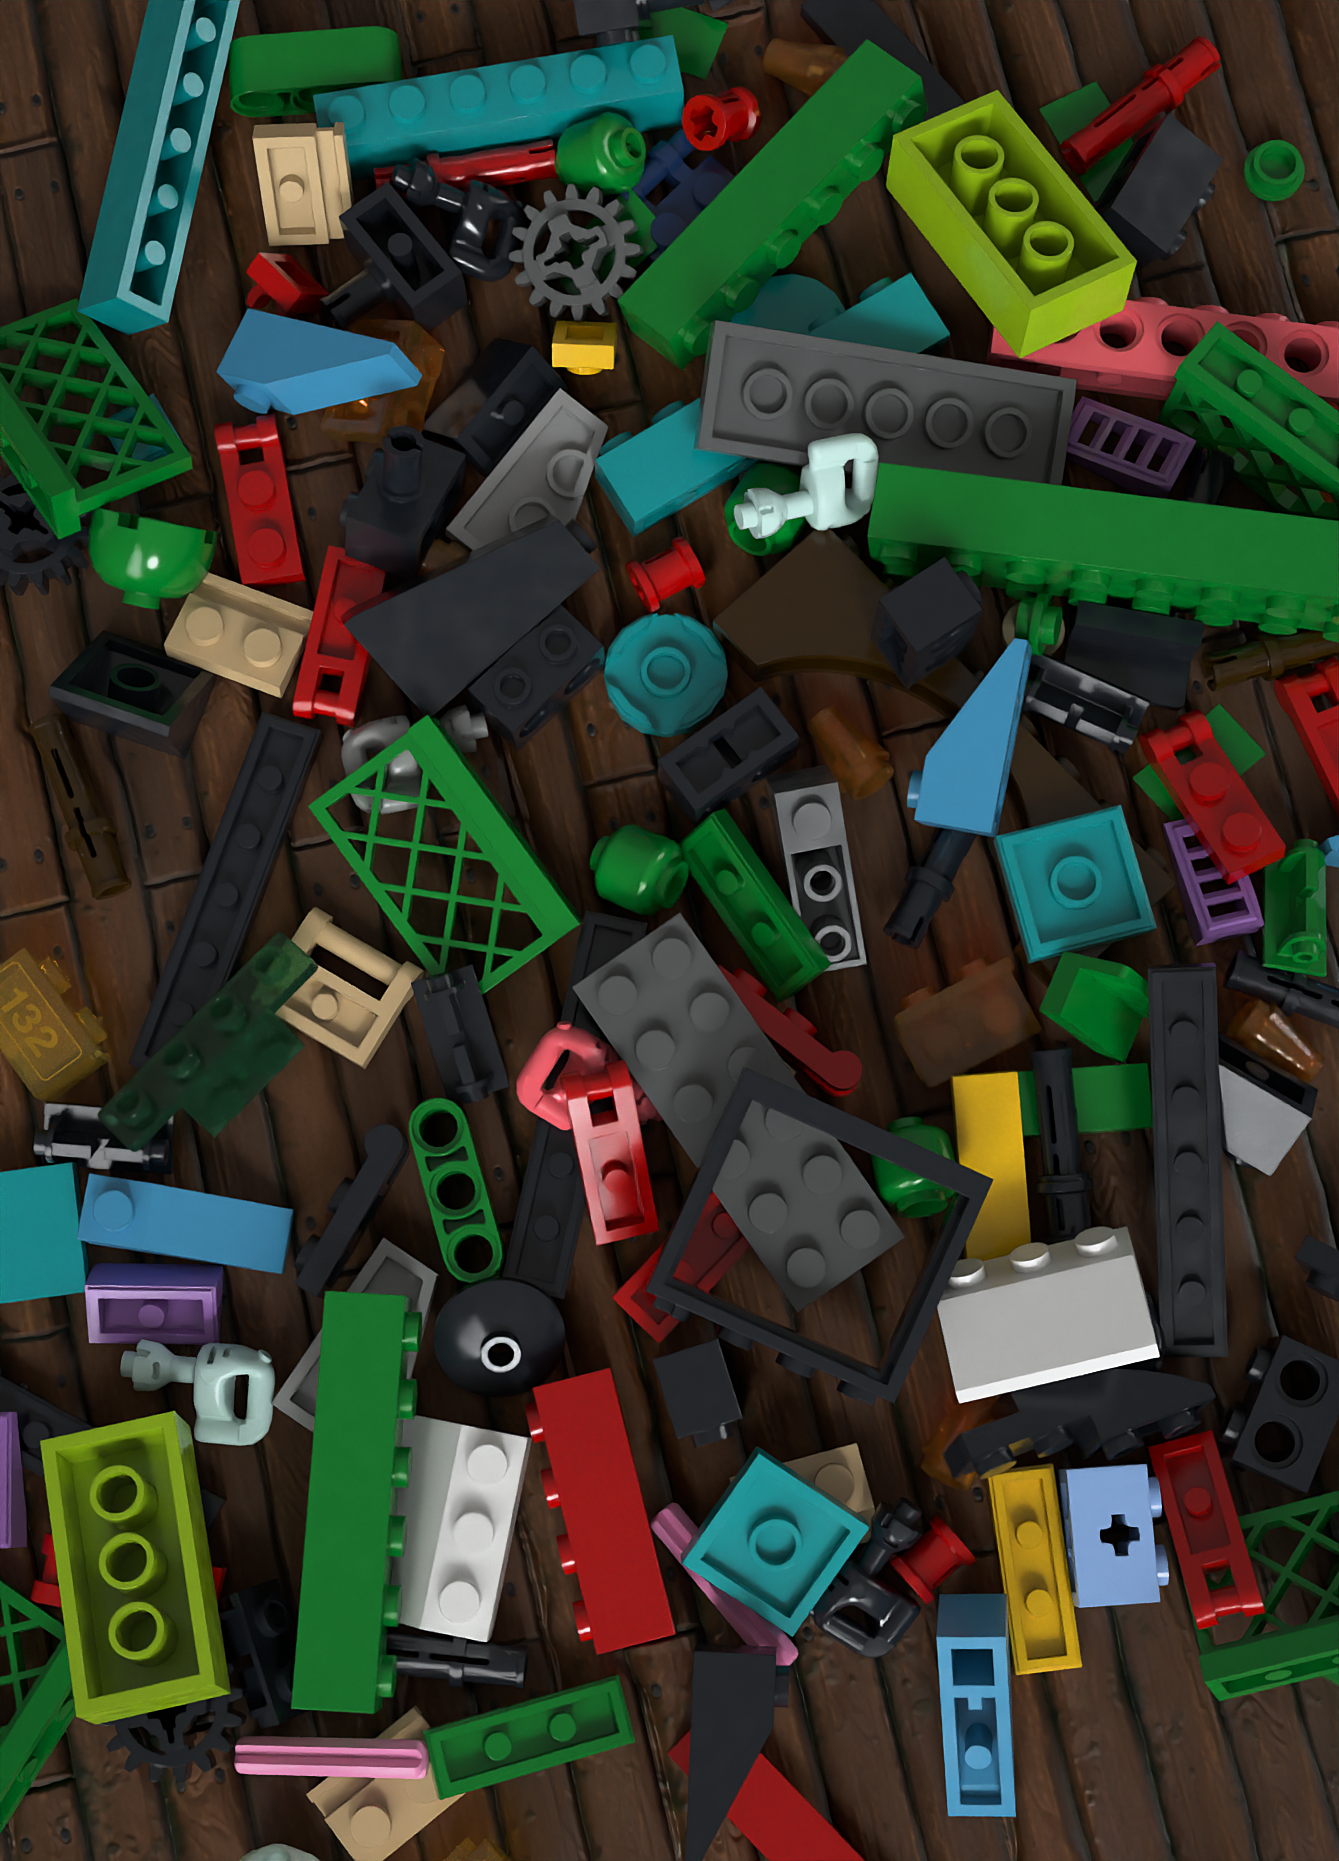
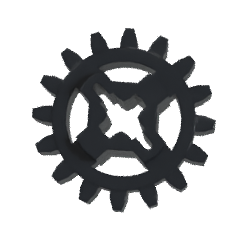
M10 469L11 476L4 479L0 476V587L8 580L9 586L18 596H23L27 590L28 583H34L42 595L49 594L50 579L57 577L63 584L68 586L72 583L67 569L72 564L85 569L90 565L81 550L83 547H88L89 528L87 527L90 526L92 510L79 515L81 531L58 540ZM14 521L18 522L24 527L28 525L30 527L36 528L40 525L46 534H43L36 529L34 531L28 528H23L22 530H19Z
M236 1660L227 1662L229 1677L239 1667ZM230 1685L231 1694L186 1704V1711L178 1714L176 1718L173 1713H162V1710H157L98 1725H115L117 1735L110 1740L106 1747L109 1752L126 1747L131 1752L124 1767L128 1772L137 1769L146 1762L150 1764V1782L157 1783L162 1780L169 1767L173 1768V1773L178 1783L185 1782L191 1778L193 1761L206 1773L217 1766L216 1758L212 1751L213 1748L226 1753L234 1749L236 1742L226 1731L228 1727L241 1726L246 1723L247 1715L234 1710L233 1701L248 1694L247 1687ZM216 1711L208 1734L195 1746L194 1740L197 1739L196 1725L205 1713ZM142 1726L158 1737L160 1749L149 1744L140 1735L136 1727Z

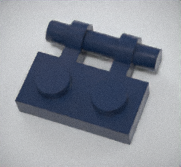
M683 129L677 131L667 142L659 140L647 152L648 160L645 162L643 175L639 183L632 188L656 217L651 225V237L658 247L643 260L649 267L735 178L711 155L694 170L688 167L683 160L695 147L687 140ZM665 179L675 189L655 207L646 199V196ZM629 191L609 197L602 204V207L605 208L619 195L628 202Z

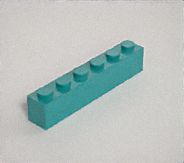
M148 0L77 308L78 312L126 335L147 330L169 321L240 0Z
M673 35L313 95L318 128L334 127L335 122H344L351 181L375 178L373 168L396 166L397 164L406 165L410 164L414 158L425 161L426 155L438 153L439 158L471 154L472 152L531 144L532 142L551 138L553 147H557L558 141L566 128L574 123L604 112L618 113L630 121L639 133L683 126L682 115L684 110V89Z
M912 273L907 274L894 283L890 277L877 281L860 295V303L841 313L839 308H833L816 318L807 328L809 333L806 335L936 357L942 354L950 336V332ZM700 398L688 405L679 400L666 406L652 418L651 421L654 425L634 437L629 431L621 433L609 440L599 450L601 456L595 459L594 477L633 538L745 472L751 466L763 461L693 450Z

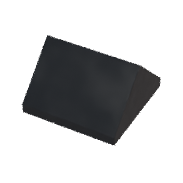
M103 630L50 685L49 697L71 721L186 759L216 683L217 674L169 657L164 650Z

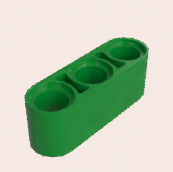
M381 26L251 35L237 38L231 42L228 53L230 107L234 112L247 117L316 113L313 95L403 80L400 38L393 30Z
M444 1098L429 1099L419 1104L412 1112L409 1121V1136L444 1262L449 1272L465 1284L485 1278L499 1277L503 1273L506 1262V1248L471 1124L462 1109L453 1101ZM437 1115L452 1116L456 1119L458 1126L456 1137L451 1143L443 1147L428 1145L424 1138L426 1124ZM456 1176L470 1178L475 1184V1195L471 1203L463 1209L452 1210L446 1208L441 1198V1192L445 1183ZM472 1238L488 1240L493 1249L491 1263L485 1270L479 1273L465 1272L459 1264L458 1255L460 1248Z

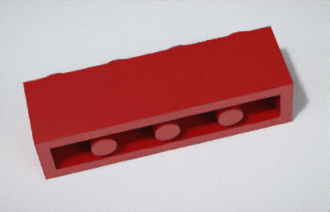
M607 1368L533 1387L536 1402L525 1404V1411L532 1440L534 1443L546 1442L552 1466L541 1469L540 1473L549 1509L561 1506L567 1533L556 1535L564 1573L565 1575L577 1573L583 1595L582 1600L572 1602L581 1642L593 1639L596 1654L598 1655L675 1635L676 1627L612 1369Z

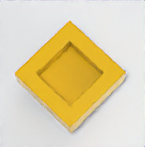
M557 320L552 341V367H566L569 372L579 375H592L601 372L602 369H614L617 348V323Z

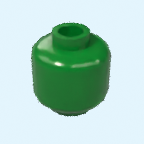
M604 112L574 123L563 131L555 153L556 173L565 188H567L568 184L576 185L580 190L583 200H586L588 193L593 187L604 192V200L627 192L639 183L644 172L646 146L642 135L633 127L630 121L618 113Z
M766 462L753 465L748 469L724 505V519L728 526V533L738 547L756 556L777 555L787 552L792 547L808 523L805 516L786 520L782 527L773 535L756 539L752 536L749 528L742 530L738 528L734 516L735 505L744 503V494L748 492L747 489L768 488L780 495L799 492L801 478L799 470L787 464Z
M632 823L618 828L610 837L603 836L595 845L590 859V868L592 871H595V886L599 896L643 916H651L662 908L669 909L673 907L683 893L689 874L688 864L683 861L681 847L676 841Z
M900 1118L886 1126V1131L956 1162L952 1143L947 1132L936 1126L925 1125L922 1118ZM868 1153L877 1197L885 1207L896 1210L898 1216L902 1218H922L939 1213L948 1206L947 1199L955 1194L954 1191Z

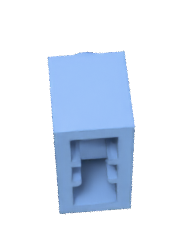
M1135 1463L1057 1469L1063 1535L1073 1605L1082 1608L1160 1602L1159 1586L1168 1585L1169 1571L1164 1545H1155L1152 1518L1161 1517L1162 1501L1158 1479L1156 1476L1148 1477L1147 1464ZM1111 1515L1115 1516L1117 1524L1128 1526L1129 1538L1118 1541V1553H1115L1112 1544L1101 1542L1100 1529L1111 1527Z

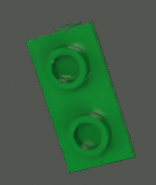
M1300 839L1292 844V850L1287 852L1284 858L1263 867L1264 967L1318 977L1326 976V863L1324 852L1318 849V843L1314 840Z

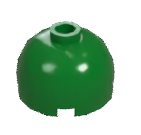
M96 508L92 510L88 531V553L93 569L103 582L123 590L122 603L159 610L161 598H183L195 591L208 575L214 557L218 532L192 526H182L169 521L109 509Z

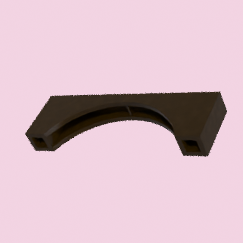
M830 528L827 530L815 529L713 620V634L724 648V651L754 682L799 673H834L856 676L880 682L903 691L926 703L952 722L986 677L976 666L969 664L965 667L955 657L906 689L870 639L879 599L899 586L887 576H882L879 579L863 563L865 555L858 544L846 533L840 532L836 535ZM1021 713L1006 788L1020 829L1114 807L1104 799H1100L1097 802L1080 785L1082 777L1075 766L1060 754L1052 756L1036 740L1038 737L1036 728ZM1130 836L1152 909L1177 883L1169 876L1171 868L1164 857L1149 845L1145 844L1141 848ZM1019 933L1013 953L1048 988L1062 955L1028 964ZM1116 942L1072 953L1099 959Z

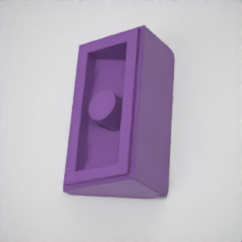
M95 1264L85 1283L89 1343L138 1344L141 1339L161 1344L205 1345L210 1342L220 1343L223 1294L222 1266L206 1264Z

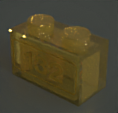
M23 948L0 965V1050L34 1097L44 1102H54L112 1059L101 1044L109 1035L87 1006L77 1011L64 994L66 990L72 987V984L57 963L50 956L40 961V959Z

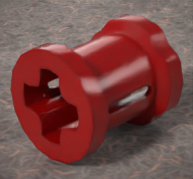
M742 86L723 90L717 97L712 94L696 95L687 102L682 115V125L687 140L701 151L715 150L722 146L726 140L739 142L750 139L759 130L761 122L757 98L750 90Z
M681 535L672 539L670 548L641 563L633 559L625 564L633 589L649 613L659 610L662 600L689 586L699 589L705 585L706 581L696 555L689 543Z
M938 1515L929 1520L931 1529L902 1555L893 1553L888 1559L893 1568L926 1605L935 1599L933 1590L962 1564L970 1567L977 1561L965 1544Z

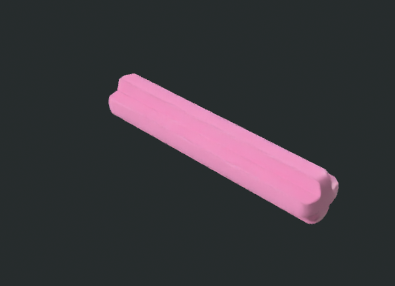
M674 1502L668 1504L653 1517L650 1522L651 1529L743 1641L750 1646L777 1647L776 1665H790L797 1658L798 1650L783 1630L682 1564L681 1553L699 1528L680 1505Z
M242 1736L235 1745L234 1765L236 1771L240 1774L422 1779L426 1776L429 1768V1754L426 1742L418 1740Z

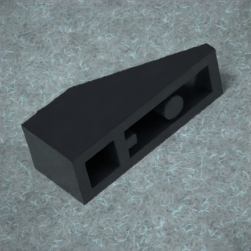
M696 1643L693 1655L685 1861L703 1860L774 1727V1707L788 1708L790 1665H776L777 1647Z

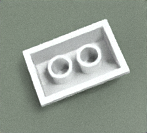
M1127 1226L1114 1230L1109 1227L1090 1228L1079 1233L1075 1239L1048 1246L1040 1242L1028 1243L1017 1247L1010 1255L986 1261L977 1258L959 1260L937 1306L959 1403L1160 1357L1144 1286Z
M415 1415L414 1420L404 1419L402 1446L412 1447V1472L409 1488H398L396 1515L407 1516L404 1557H393L391 1584L402 1585V1607L399 1623L487 1642L493 1636L532 1438Z

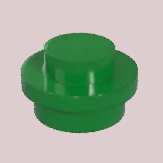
M1271 140L1256 146L1248 154L1243 166L1245 185L1251 193L1266 201H1281L1291 197L1299 189L1305 174L1304 163L1299 151L1292 144L1283 140Z
M1039 592L1037 597L1023 596L1019 604L1014 638L1028 640L1033 649L1032 655L1042 656L1046 645H1056L1059 639L1062 624V608L1053 606L1051 593Z

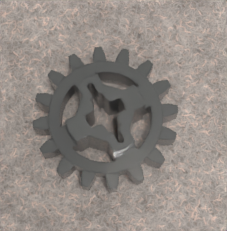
M574 184L567 185L565 200L562 201L550 190L543 192L546 208L540 212L536 208L527 205L524 211L532 221L528 229L514 227L512 231L514 236L524 241L522 250L509 253V260L525 266V271L521 272L514 279L516 284L520 287L535 286L529 302L536 307L542 306L550 299V316L561 319L568 307H571L575 321L586 322L588 307L591 306L599 315L603 317L609 315V306L606 300L611 296L619 299L626 292L621 287L624 279L637 280L641 276L639 272L629 266L630 258L644 255L643 247L628 242V237L639 229L637 223L633 220L619 223L618 219L622 215L624 206L615 199L603 208L604 192L595 187L590 190L586 200L582 199L579 188ZM572 214H590L600 218L605 225L601 227L597 225L587 230L579 227ZM549 228L552 234L546 251L538 255L542 237ZM574 240L585 247L589 246V249L582 253L584 264L580 268L568 261H564L565 258L572 254L569 244ZM615 252L613 268L606 280L603 281L600 273L606 256ZM564 277L572 279L576 288L580 290L581 295L560 293L552 288L549 282H557Z

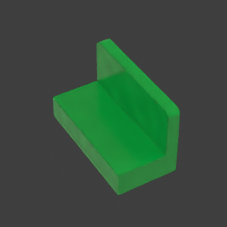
M1063 951L1039 1011L1104 1059L1125 1064L1143 1017L1149 1019L1148 981L1124 964Z

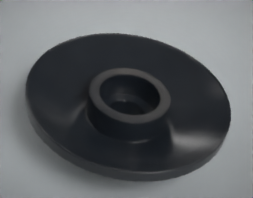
M490 1277L464 1286L444 1304L437 1317L434 1329L435 1353L440 1366L447 1376L460 1387L472 1393L488 1397L514 1396L529 1391L541 1384L559 1364L564 1352L566 1339L563 1317L553 1299L538 1286L513 1277ZM497 1343H505L512 1347L511 1350L503 1353L489 1351Z

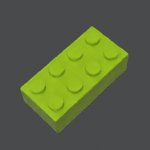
M998 90L893 135L886 188L1019 359L1123 311L1137 260Z
M175 1411L41 1440L40 1445L76 1717L93 1724H101L231 1694L190 1426Z

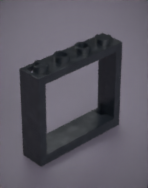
M743 1067L645 1285L646 1292L657 1296L653 1307L671 1314L673 1318L689 1323L693 1313L717 1323L714 1335L735 1346L750 1351L754 1341H757L779 1351L775 1362L799 1375L812 1379L815 1370L819 1369L841 1379L836 1390L850 1398L859 1399L872 1406L877 1396L895 1403L994 1179L749 1068ZM752 1100L956 1192L878 1368L673 1276Z

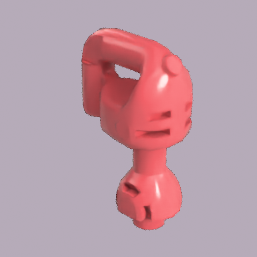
M560 1021L557 1022L555 1028L542 1036L520 1070L516 1081V1092L520 1103L529 1111L557 1128L567 1131L571 1127L561 1088L560 1075L552 1089L545 1090L542 1088L544 1081L564 1050L568 1049L570 1055L560 1075L578 1070L582 1076L605 1071V1064L619 1061V1056L614 1047L589 1031L572 1026L571 1022ZM630 1075L639 1125L646 1124L649 1118L656 1122L661 1121L663 1118L634 1076Z

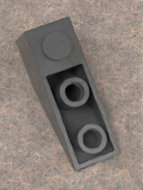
M828 765L765 776L788 900L832 965L824 972L867 964L838 781Z

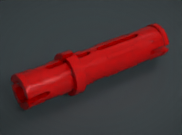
M1197 36L1164 64H1154L1143 74L1142 81L1137 86L1121 96L1093 118L1086 126L1069 138H1066L1060 144V148L1063 149L1061 154L1069 167L1080 175L1086 174L1102 158L1118 148L1153 118L1160 115L1163 111L1171 112L1180 106L1184 101V95L1191 88L1221 67V63L1218 62L1220 55L1215 46L1207 38Z
M552 138L532 142L531 144L508 146L459 156L439 158L438 153L426 155V160L423 161L433 168L441 182L460 190L470 179H476L497 188L533 180L558 178L554 163L555 150H552L554 149ZM395 166L373 168L377 189L390 181Z

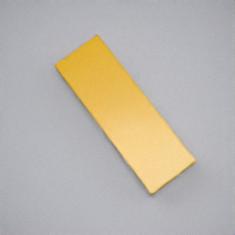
M1016 1070L950 1075L957 1163L994 1179L964 1245L965 1259L977 1258L986 1261L1010 1255L1017 1247L1031 1243L1018 1072Z
M1053 1464L1009 1468L1000 1474L986 1478L1002 1594H1007L1009 1644L1013 1674L1022 1675L1082 1667Z

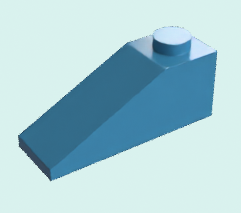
M249 308L216 371L235 390L234 399L247 409L260 414H266L269 409L293 415L418 385L422 377L419 370L393 342Z
M1013 639L928 752L923 771L914 769L908 789L907 807L916 808L914 820L923 825L990 837L998 835L1033 651L1028 640Z
M89 1174L76 1239L93 1245L284 1275L295 1210L159 1184Z
M939 1594L936 1638L948 1816L1016 1817L1007 1594Z

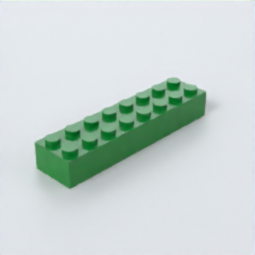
M879 462L867 535L873 572H881L882 576L889 577L897 584L907 582L945 557L955 572L959 570L965 571L972 578L979 591L981 586L1006 589L1007 596L1021 600L1023 596L1037 597L1039 592H1048L1053 596L1068 597V603L1075 607L1079 601L1101 605L1113 603L1132 606L1131 610L1169 616L1170 610L1181 613L1195 614L1194 619L1197 622H1203L1211 626H1229L1233 624V620L1259 623L1258 628L1260 630L1278 635L1295 634L1297 628L1323 631V638L1339 643V521Z

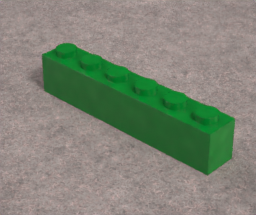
M866 39L617 300L630 330L680 370H683L694 357L706 353L711 322L715 320L729 322L736 313H741L748 309L755 301L760 288L778 269H783L791 264L798 255L801 245L820 225H826L837 215L842 202L861 182L870 180L878 172L885 156L891 151L893 135L923 122L928 108L921 76Z
M325 1291L291 1709L374 1714L382 1708L383 1697L393 1698L397 1656L386 1655L388 1626H399L402 1607V1585L391 1584L393 1557H404L407 1540V1516L396 1515L398 1488H409L412 1472V1447L402 1446L404 1419L414 1420L417 1405V1379H407L409 1352H419L422 1337V1312L412 1311L413 1300L406 1295Z

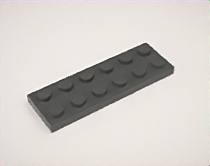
M715 320L710 324L693 450L804 467L809 464L808 444L812 441L850 433H862L871 438L877 446L879 456L878 468L879 462L1062 485L1077 380ZM853 459L848 460L843 466L844 473L852 474Z
M681 913L572 987L620 1058L625 1060L629 1071L697 1169L743 1067L806 1094ZM752 1100L712 1190L798 1313L904 1239L905 1236L837 1138Z

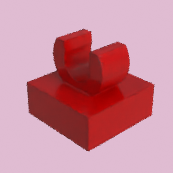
M259 252L246 270V273L258 283V285L250 290L246 299V304L250 308L263 309L272 297L276 303L275 315L296 319L297 313L318 314L322 308L319 299L329 294L288 254Z

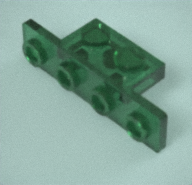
M279 932L275 934L98 1112V1118L132 1152L139 1151L181 1107L215 1138L305 1047L303 1042L275 1013L318 970V965L284 933Z

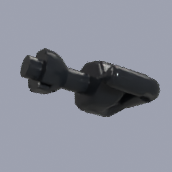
M414 158L408 167L401 164L395 166L389 183L394 189L399 191V196L408 207L421 208L434 205L452 213L448 228L449 241L445 252L462 273L487 282L502 280L510 273L515 262L509 260V253L519 250L521 240L514 236L512 231L514 227L525 228L523 216L525 208L519 200H514L506 191L476 179L467 181L461 190L441 182L433 168L418 158ZM490 219L500 220L501 226L491 258H488L482 251Z
M900 1496L895 1505L880 1501L871 1518V1538L858 1555L851 1553L808 1614L813 1617L814 1623L821 1631L854 1653L866 1658H878L888 1654L898 1644L921 1610L917 1600L900 1591L880 1572L893 1553L910 1548L924 1533L916 1523L922 1514L921 1509L903 1496ZM848 1605H855L875 1618L877 1622L876 1629L873 1631L868 1630L839 1609Z

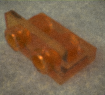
M360 318L353 323L351 333L395 343L419 370L422 377L418 385L326 407L319 429L333 440L383 444L384 437L388 438L386 432L395 426H410L421 433L431 395L442 370V360L445 354L444 348L415 321Z
M989 955L981 957L955 973L959 980L958 983L939 993L936 992L931 984L915 991L899 1002L903 1011L895 1016L891 1025L927 1092L949 1081L950 1075L962 1074L1039 1034L1043 1030L1012 975L1015 966L1009 956L994 964Z

